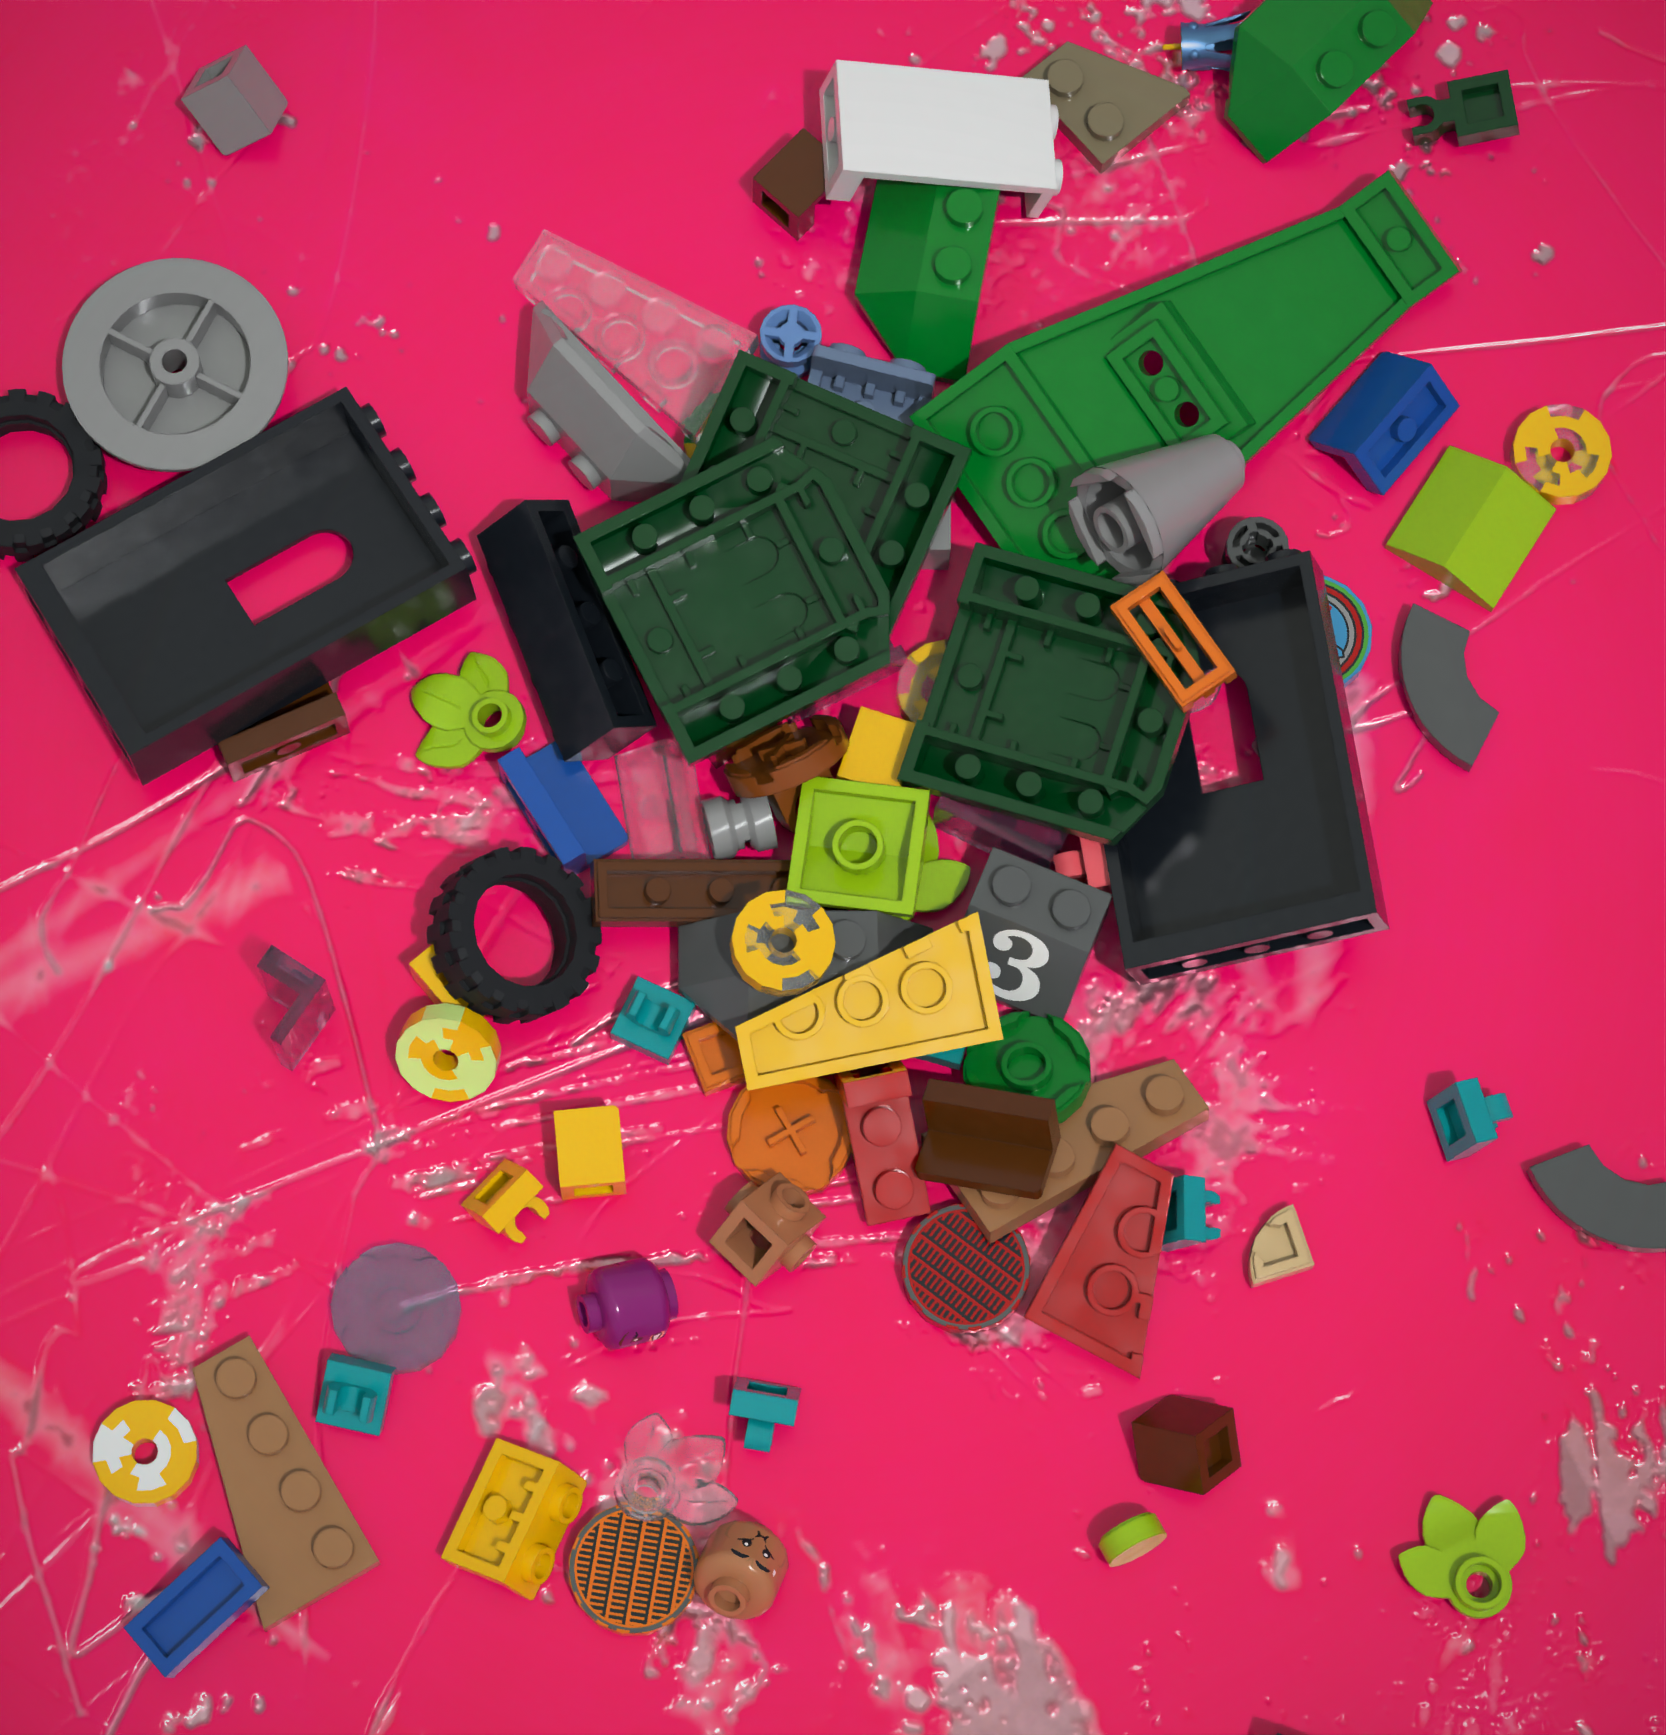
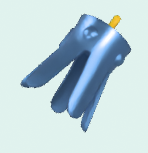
M1251 10L1206 24L1180 22L1181 43L1164 44L1162 48L1163 50H1181L1182 71H1204L1211 68L1230 71L1231 54L1220 53L1219 51L1232 50L1235 27L1239 23H1229L1244 19L1251 13Z

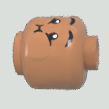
M737 1520L724 1523L710 1534L693 1574L695 1590L703 1603L717 1614L730 1619L740 1620L759 1617L773 1605L789 1566L787 1550L780 1539L762 1524Z

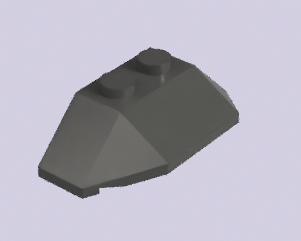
M791 910L797 912L792 922L796 927L803 924L808 932L820 928L812 916L817 910ZM824 910L833 924L836 944L831 964L819 982L816 984L808 975L811 971L809 969L797 977L782 978V991L762 986L759 992L742 979L732 963L729 943L736 918L740 912L681 925L677 929L678 992L691 1003L694 1002L711 1020L737 1041L734 1026L932 933L933 928L879 911ZM765 922L761 929L748 924L747 930L758 935L755 945H765L769 951L768 944L773 933L769 934L764 928L768 923ZM776 934L771 938L772 946L779 952H789L794 948L792 939L787 935ZM771 955L767 958L770 962L782 966L796 963L790 956L785 959H778Z

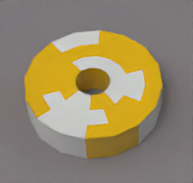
M135 1400L116 1408L101 1423L93 1441V1465L100 1482L118 1500L135 1507H158L176 1499L192 1483L199 1466V1442L190 1422L175 1407L157 1400ZM153 1443L157 1446L158 1454L152 1463L139 1464L136 1462L135 1452L141 1444Z

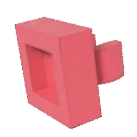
M1079 837L1082 850L1063 852L1053 856L1057 873L1112 894L1103 843Z

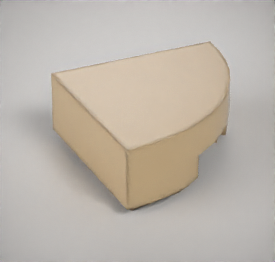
M1294 1204L1272 1215L1256 1235L1248 1258V1277L1251 1288L1313 1269L1315 1264Z

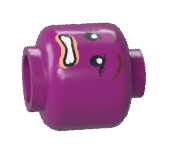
M644 1257L592 1270L587 1278L586 1294L578 1295L576 1300L578 1317L585 1333L595 1332L599 1341L610 1350L630 1347L664 1337L668 1331L670 1320L676 1319L678 1315L677 1294L669 1272L665 1268L658 1270L654 1263Z

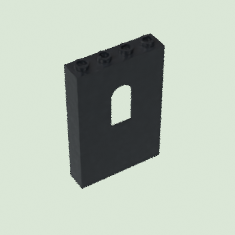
M347 387L15 568L29 601L143 786L476 600L469 575L476 572L477 567L468 549L460 538H456L451 542L448 540L441 529L447 523L436 501L429 492L422 496L418 495L411 484L417 479L406 456L399 447L392 451L388 450L381 439L387 436L374 408L370 403L360 407ZM315 534H337L350 543L353 548V560L350 568L342 577L256 625L252 623L227 582Z
M1284 549L1267 555L1264 562L1244 567L1235 564H1223L1207 569L1203 573V577L1183 582L1170 579L1183 599L1189 601L1193 613L1235 669L1236 674L1246 684L1264 780L1203 794L1190 717L1188 718L1164 796L1114 847L1104 844L1125 970L1140 985L1390 929L1324 575L1310 550L1301 552L1297 549ZM1197 644L1201 670L1204 674L1215 670Z

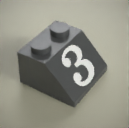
M993 847L965 917L978 911L996 1003L1019 1012L1030 1011V1016L1047 1018L1046 1014H1050L1064 1020L1108 914L1112 894Z

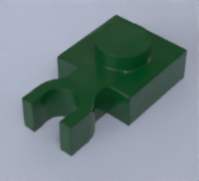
M1508 70L1447 82L1449 99L1436 100L1432 97L1424 96L1407 100L1410 118L1426 114L1433 118L1432 122L1426 126L1412 128L1415 146L1434 142L1444 133L1456 131L1459 147L1520 135Z

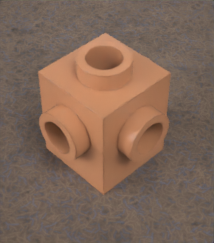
M779 1172L760 1187H757L752 1181L742 1187L726 1205L725 1210L730 1215L709 1242L756 1287L782 1266L791 1273L808 1258L817 1246L810 1237L826 1216L810 1202L807 1194L801 1188L792 1184Z

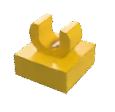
M506 1158L461 1204L476 1222L498 1234L501 1232L507 1238L521 1244L525 1241L526 1237L516 1227V1215L526 1207H529L530 1211L543 1219H546L550 1214L546 1203L536 1197L543 1188V1185L526 1168Z

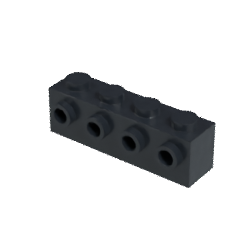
M524 500L478 534L477 538L564 762L609 759L655 728L657 724L627 647L574 543L573 536L581 533L569 500Z

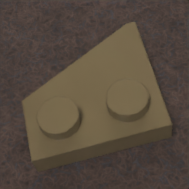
M1069 41L1023 76V78L1049 80L1050 102L1058 108L1059 130L1100 174L1189 104L1190 93L1183 86Z

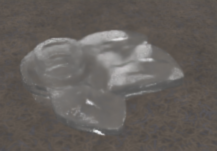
M653 1413L632 1426L624 1441L626 1465L617 1474L614 1484V1497L617 1505L629 1517L644 1522L658 1521L668 1516L685 1525L704 1526L723 1519L735 1509L738 1503V1498L729 1489L715 1482L723 1465L726 1446L725 1439L722 1436L692 1435L673 1439L668 1424L659 1413ZM639 1487H650L658 1496L652 1498L644 1497L635 1490Z

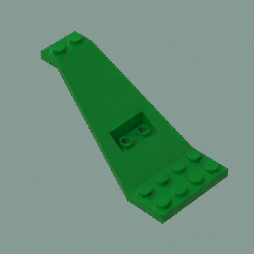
M1388 170L1335 209L1006 344L909 417L915 425L972 449V455L958 484V488L1001 549L1113 580L1112 578L1120 574V572L1107 561L1097 566L1088 556L1076 535L1068 501L1077 496L1078 486L1070 487L1074 478L1095 466L1208 434H1217L1235 443L1244 456L1245 464H1248L1411 308L1461 273L1462 269L1394 172ZM1150 351L1159 353L1163 359L1162 370L1156 375L1150 374L1144 367V358ZM1186 402L1193 403L1199 411V419L1193 426L1184 424L1180 419V408Z

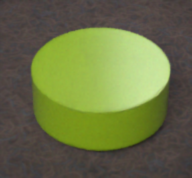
M1146 1512L1112 1528L1101 1537L1098 1547L1109 1567H1117L1131 1562L1154 1549L1166 1539L1167 1533L1157 1515Z

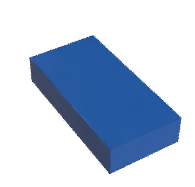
M220 1537L123 1628L164 1677L174 1678L270 1587L228 1538Z

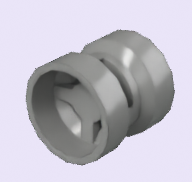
M721 796L701 800L704 822L714 859L726 860L734 858L739 850L745 849V843L748 842L758 852L778 848L774 821L767 796L751 799L740 797V803L737 804L734 799L726 800Z

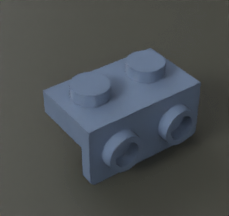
M832 343L829 347L823 345L814 346L811 357V370L807 382L912 427L914 423L909 416L934 397L936 375L926 372L924 366L909 359L894 358L890 362L866 357V354L855 346L845 343Z

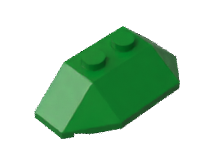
M1263 0L1235 27L1229 71V98L1226 99L1224 119L1263 164L1267 163L1331 115L1416 33L1433 2L1431 0Z
M878 179L854 298L894 358L915 361L924 366L926 372L935 374V381L954 384L966 375L1001 190Z

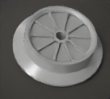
M190 258L158 259L136 265L115 275L101 285L86 300L76 314L65 340L62 358L63 384L71 410L78 423L87 435L106 452L126 463L148 470L161 472L193 471L261 434L268 426L281 403L286 388L289 365L288 348L284 331L272 306L246 279L227 268L203 260ZM183 369L180 372L172 373L175 370Z

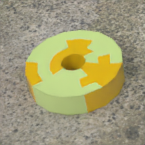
M449 1003L433 1004L412 1013L403 1025L397 1040L395 1060L400 1074L413 1089L432 1099L447 1102L464 1101L485 1092L494 1080L500 1063L501 1044L496 1030L480 1014L465 1006ZM441 1050H449L453 1052L455 1055H447L443 1053Z

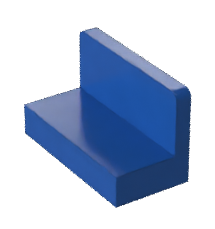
M1386 351L1381 353L1312 432L1309 440L1315 449L1344 457L1367 491L1384 495L1460 405L1432 364Z
M555 741L527 758L520 747L497 759L501 780L547 853L562 862L560 868L567 874L574 872L577 875L589 868L593 859H604L628 844L627 833L582 762H564Z

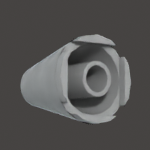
M1208 434L1089 468L1074 478L1070 486H1078L1077 496L1068 501L1069 514L1076 535L1088 556L1097 566L1107 561L1120 572V574L1112 578L1113 580L1139 587L1164 570L1243 487L1245 482V459L1235 443L1217 434Z

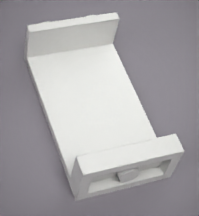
M836 59L819 89L826 200L850 202L863 178L1024 192L1026 217L1038 218L1051 198L1057 196L1061 190L1063 165L1060 159H1055L1054 139L1058 130L1059 113L1057 106L1050 102L1049 80Z

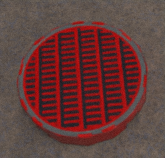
M956 1203L933 1211L914 1227L903 1249L901 1278L909 1303L926 1322L948 1333H976L998 1327L1018 1309L1029 1286L1031 1258L1023 1236L1017 1229L990 1244L964 1205Z

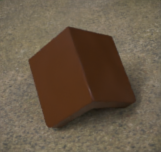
M804 128L753 177V203L798 241L814 225L815 205L826 195L823 146L821 142Z
M1169 1395L1131 1422L1139 1476L1144 1482L1205 1495L1241 1467L1234 1410L1232 1407Z

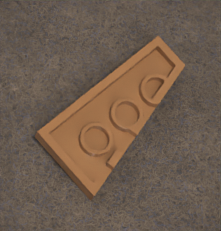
M1174 1059L1091 1083L1082 1106L1065 1122L1059 1124L1061 1138L1041 1198L1029 1199L950 1185V1187L991 1244L1093 1186L1115 1143L1144 1157L1209 1119V1107ZM927 1132L921 1133L922 1145L925 1140Z
M249 1335L192 1368L243 1556L270 1587L256 1600L263 1629L267 1632L379 1566L381 1563Z

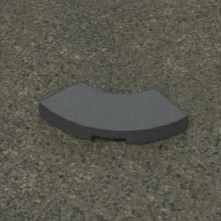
M1413 603L1400 638L1398 653L1400 683L1402 682L1406 699L1414 715L1413 719L1420 731L1442 755L1469 772L1499 712L1479 697L1467 677L1464 651L1470 631Z
M1589 1144L1531 1166L1526 1171L1543 1201L1560 1219L1576 1231H1582L1599 1241L1617 1246L1616 1249L1641 1253L1666 1252V1182L1647 1185L1624 1180L1603 1166Z

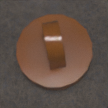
M813 715L809 718L812 726L799 730L795 722L789 724L786 722L755 736L740 746L731 757L734 763H726L724 768V774L734 794L737 797L750 799L767 796L773 812L782 827L795 834L797 821L795 808L801 793L802 783L815 777L833 778L829 768L835 765L847 752L850 742L841 722L836 717Z

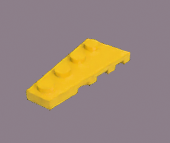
M978 911L734 1026L747 1091L1003 1040Z

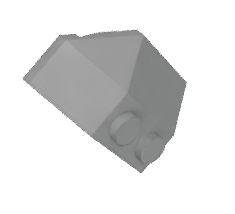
M543 300L534 306L527 382L530 413L527 421L534 432L548 446H552L557 442L572 458L568 461V464L584 486L589 490H594L598 486L613 501L643 502L679 484L690 462V458L560 321Z

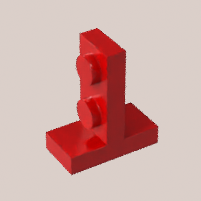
M899 1060L834 1073V1083L841 1096L867 1226L931 1213L925 1180H920L917 1177L915 1169L920 1153L908 1097L912 1096L908 1070Z

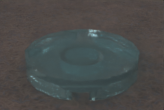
M404 1243L374 1246L359 1255L360 1258L353 1261L348 1269L346 1267L337 1279L330 1304L334 1331L347 1353L354 1358L396 1367L394 1375L420 1371L440 1359L455 1340L462 1316L459 1288L445 1264L426 1249Z

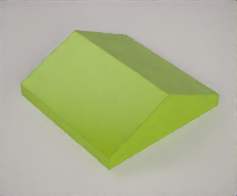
M1449 445L1386 543L1385 549L1492 612L1554 515L1556 508L1509 467Z
M815 777L802 783L785 898L786 902L855 911H879L888 915L914 918L924 864L930 790L825 777Z

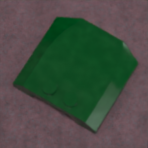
M739 349L681 482L771 437H775L782 442L787 450L809 466H815L831 478L889 590L890 641L972 455V449L913 424L911 427L804 381L794 372Z
M771 437L573 536L574 543L613 622L689 767L890 666V595L883 578L831 478L815 466H809L787 450L785 445L775 437Z
M976 542L956 600L959 610L923 718L916 721L897 778L899 784L908 788L930 790L932 795L1114 847L1164 796L1191 709L1185 713L1182 712L1111 613L1110 606L1137 587ZM1155 593L1150 599L1200 667L1197 643L1162 594ZM1139 606L1130 610V613L1183 687L1186 689L1194 684Z

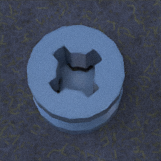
M794 304L782 305L771 310L763 319L760 328V358L796 373L799 378L809 375L814 346L821 345L822 342L821 325L816 316L807 308ZM801 345L798 350L794 351L795 347Z

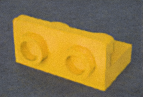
M496 1438L442 1553L441 1559L454 1567L505 1586L520 1597L533 1600L540 1585L548 1579L553 1570L555 1553L568 1525L574 1521L581 1509L582 1494L587 1484L586 1480L560 1461Z

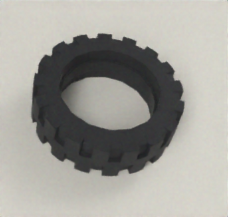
M26 389L8 390V396L0 397V437L10 432L36 431L52 436L66 447L73 466V478L68 492L52 510L28 520L8 521L0 518V559L4 560L5 555L15 556L17 562H27L33 559L34 555H40L86 530L85 526L90 520L96 522L103 507L101 498L103 494H106L108 484L105 473L106 464L101 448L87 435L78 423L69 403L66 402L65 405L57 402L54 395L39 391L38 395L35 396L28 395Z
M508 847L493 850L460 867L459 871L449 875L440 886L444 890L443 893L433 898L430 905L429 914L433 915L434 918L433 924L427 927V943L434 945L436 955L431 957V961L436 973L443 972L446 980L449 982L444 987L455 1000L462 998L469 1003L467 1008L481 1016L492 1015L493 1022L510 1024L520 1020L521 1023H528L564 1008L570 1004L569 1001L580 996L589 985L585 979L588 975L595 973L598 967L600 957L595 955L596 946L602 943L601 927H592L591 897L585 898L580 889L584 885L580 878L574 872L567 874L561 869L562 862L556 857L549 854L543 857L537 856L536 849L530 847H519L513 851H509ZM494 885H506L526 893L541 907L551 925L555 946L551 969L543 981L535 986H522L505 980L488 965L477 945L474 929L477 903L485 890Z

